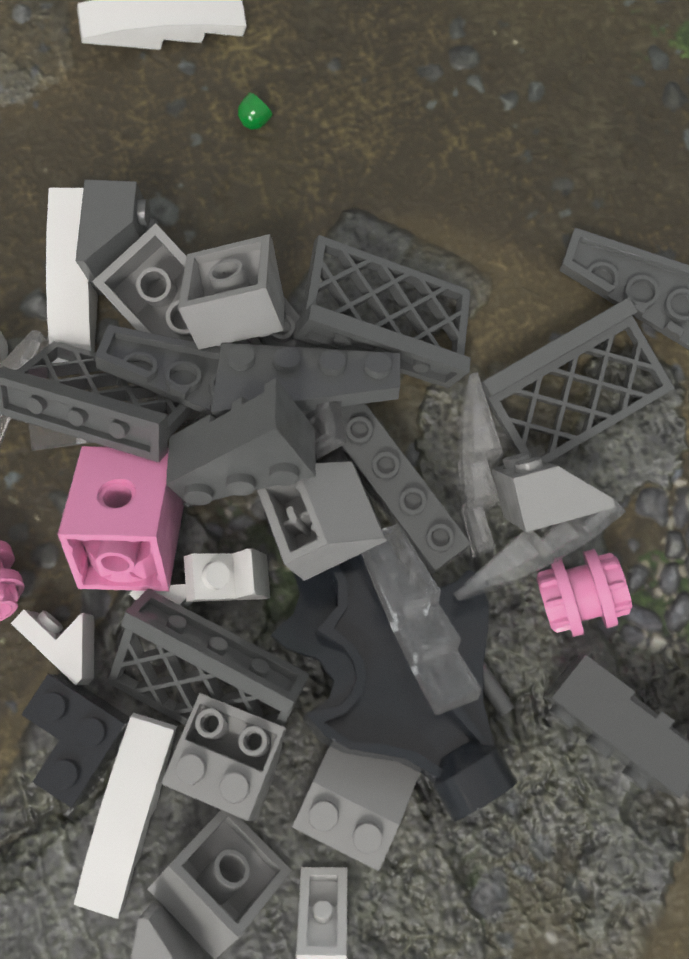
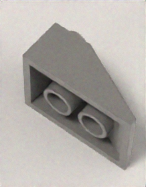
M155 223L92 282L136 330L194 342L178 309L187 256Z
M329 746L292 828L379 871L399 828L420 773L396 761L346 754Z

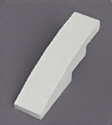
M91 0L78 3L77 5L81 41L86 44L161 50L163 40L202 43L205 33L243 36L246 29L242 0Z
M49 188L46 234V294L49 345L56 341L94 352L98 294L75 261L83 188ZM57 358L56 360H54V361L52 362V364H53V363L68 362V361H67V360H64V359Z
M136 713L130 716L99 810L74 905L116 919L121 915L125 907L134 867L141 857L150 818L157 807L162 787L161 782L166 772L177 726Z

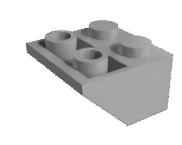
M352 461L315 463L316 477L298 480L295 484L289 486L277 485L257 490L285 566L304 581L387 541Z
M199 693L161 784L244 820L256 821L275 776L286 728Z

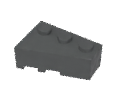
M276 378L264 384V393L249 401L244 397H240L231 402V411L216 419L214 416L208 415L169 438L166 485L188 505H206L212 500L233 495L245 496L253 493L255 490L277 485L289 486L295 484L298 480L316 477L315 428Z
M587 655L575 656L543 696L544 699L553 705L549 713L569 729L575 724L589 736L585 743L604 759L608 760L612 755L625 766L621 773L641 790L646 791L650 787L681 798L689 787V740L672 727L675 720L662 711L659 715L656 714L635 696L636 692Z

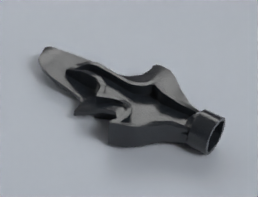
M266 516L269 529H270V531H271V533H272V535H273L271 526H270L269 521H268V518H267V516ZM387 541L305 581L291 571L295 577L300 596L293 615L282 623L271 634V637L288 651L318 660L333 681L329 698L321 706L306 713L303 721L319 741L346 754L396 761L425 775L433 783L435 792L453 822L483 808L518 783L498 747L494 746L483 702V664L489 624V603L483 584L475 571L467 570L457 581L432 590L409 578Z

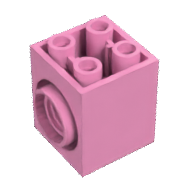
M106 446L81 447L58 532L78 589L139 591L150 589L152 591H169L184 503L183 499L166 485L168 453L160 462H155Z

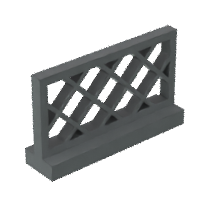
M318 235L313 244L302 314L295 324L293 338L325 349L400 353V373L450 388L470 372L471 357L465 356L464 353L471 290ZM324 253L338 257L346 270L333 276L323 262ZM369 268L376 271L384 285L373 290L361 273V270ZM348 277H351L363 295L352 302L349 301L338 282ZM404 281L413 284L422 298L411 304L399 284ZM328 288L340 308L332 311L316 305L318 292ZM388 290L401 308V310L392 315L388 314L377 297ZM444 295L457 300L455 314L449 317L436 297ZM367 302L379 319V322L371 324L363 321L355 308ZM425 303L439 322L429 329L415 310ZM406 315L418 335L413 338L403 335L394 321ZM443 328L452 341L451 351L440 347L432 334Z
M629 297L474 387L482 402L487 401L517 454L529 453V457L532 458L526 447L529 430L550 435L547 452L540 456L542 461L549 463L675 389L632 315L638 311ZM624 329L634 344L630 358L610 353L614 335ZM604 342L602 350L593 348ZM585 353L600 358L595 379L575 374L579 355ZM608 360L628 366L623 387L603 381ZM569 362L567 371L557 369ZM636 369L650 372L658 388L648 394L632 390ZM551 374L565 378L560 400L539 394L543 376ZM572 381L593 386L588 408L567 402ZM533 383L531 392L522 390V388ZM601 389L621 394L618 410L612 415L596 410ZM512 394L529 399L524 421L510 418L500 401ZM629 397L637 399L628 405ZM536 401L558 407L552 429L531 423ZM565 409L586 415L583 430L580 434L575 436L560 431ZM594 417L603 419L592 426ZM515 426L522 428L520 435L516 430ZM558 438L568 440L556 447Z
M53 341L18 370L3 366L0 368L1 415L155 462H160L168 453V439L194 411V409L140 386H129L128 383L130 382L109 373L90 375L89 372L101 371L96 368V353ZM57 358L64 359V360H67V361H68V362H61V363H53V364H51V363H52L54 360H56ZM80 374V377L59 380L57 378L59 376ZM113 385L119 386V388L102 391L97 390V388ZM157 396L159 399L142 403L137 401V399Z
M147 589L125 611L121 623L125 630L107 683L186 726L197 700L190 683L203 680L211 698L228 705L244 702L249 713L285 727L310 674L156 592ZM136 635L154 643L157 649L144 651ZM176 656L195 665L197 670L184 673ZM162 658L171 676L158 678L150 661ZM137 664L145 681L139 682L124 674L125 667ZM216 677L236 687L238 692L224 694ZM177 686L185 702L177 703L170 699L164 688ZM256 699L279 710L280 713L264 716Z

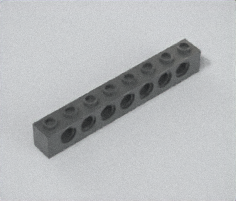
M285 297L284 331L276 332L266 337H258L263 345L324 349L293 338L295 324L300 317ZM336 401L321 403L317 406L316 410L312 411L316 423L345 462H353L363 486L430 576L467 550L471 542L366 404L341 407Z

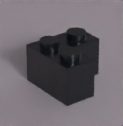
M48 674L21 714L59 739V742L36 775L33 783L70 808L86 802L118 753L130 717L82 685H75L64 674Z

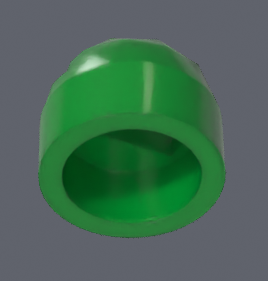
M251 92L246 95L238 107V117L244 127L251 130L260 129L273 116L268 106Z

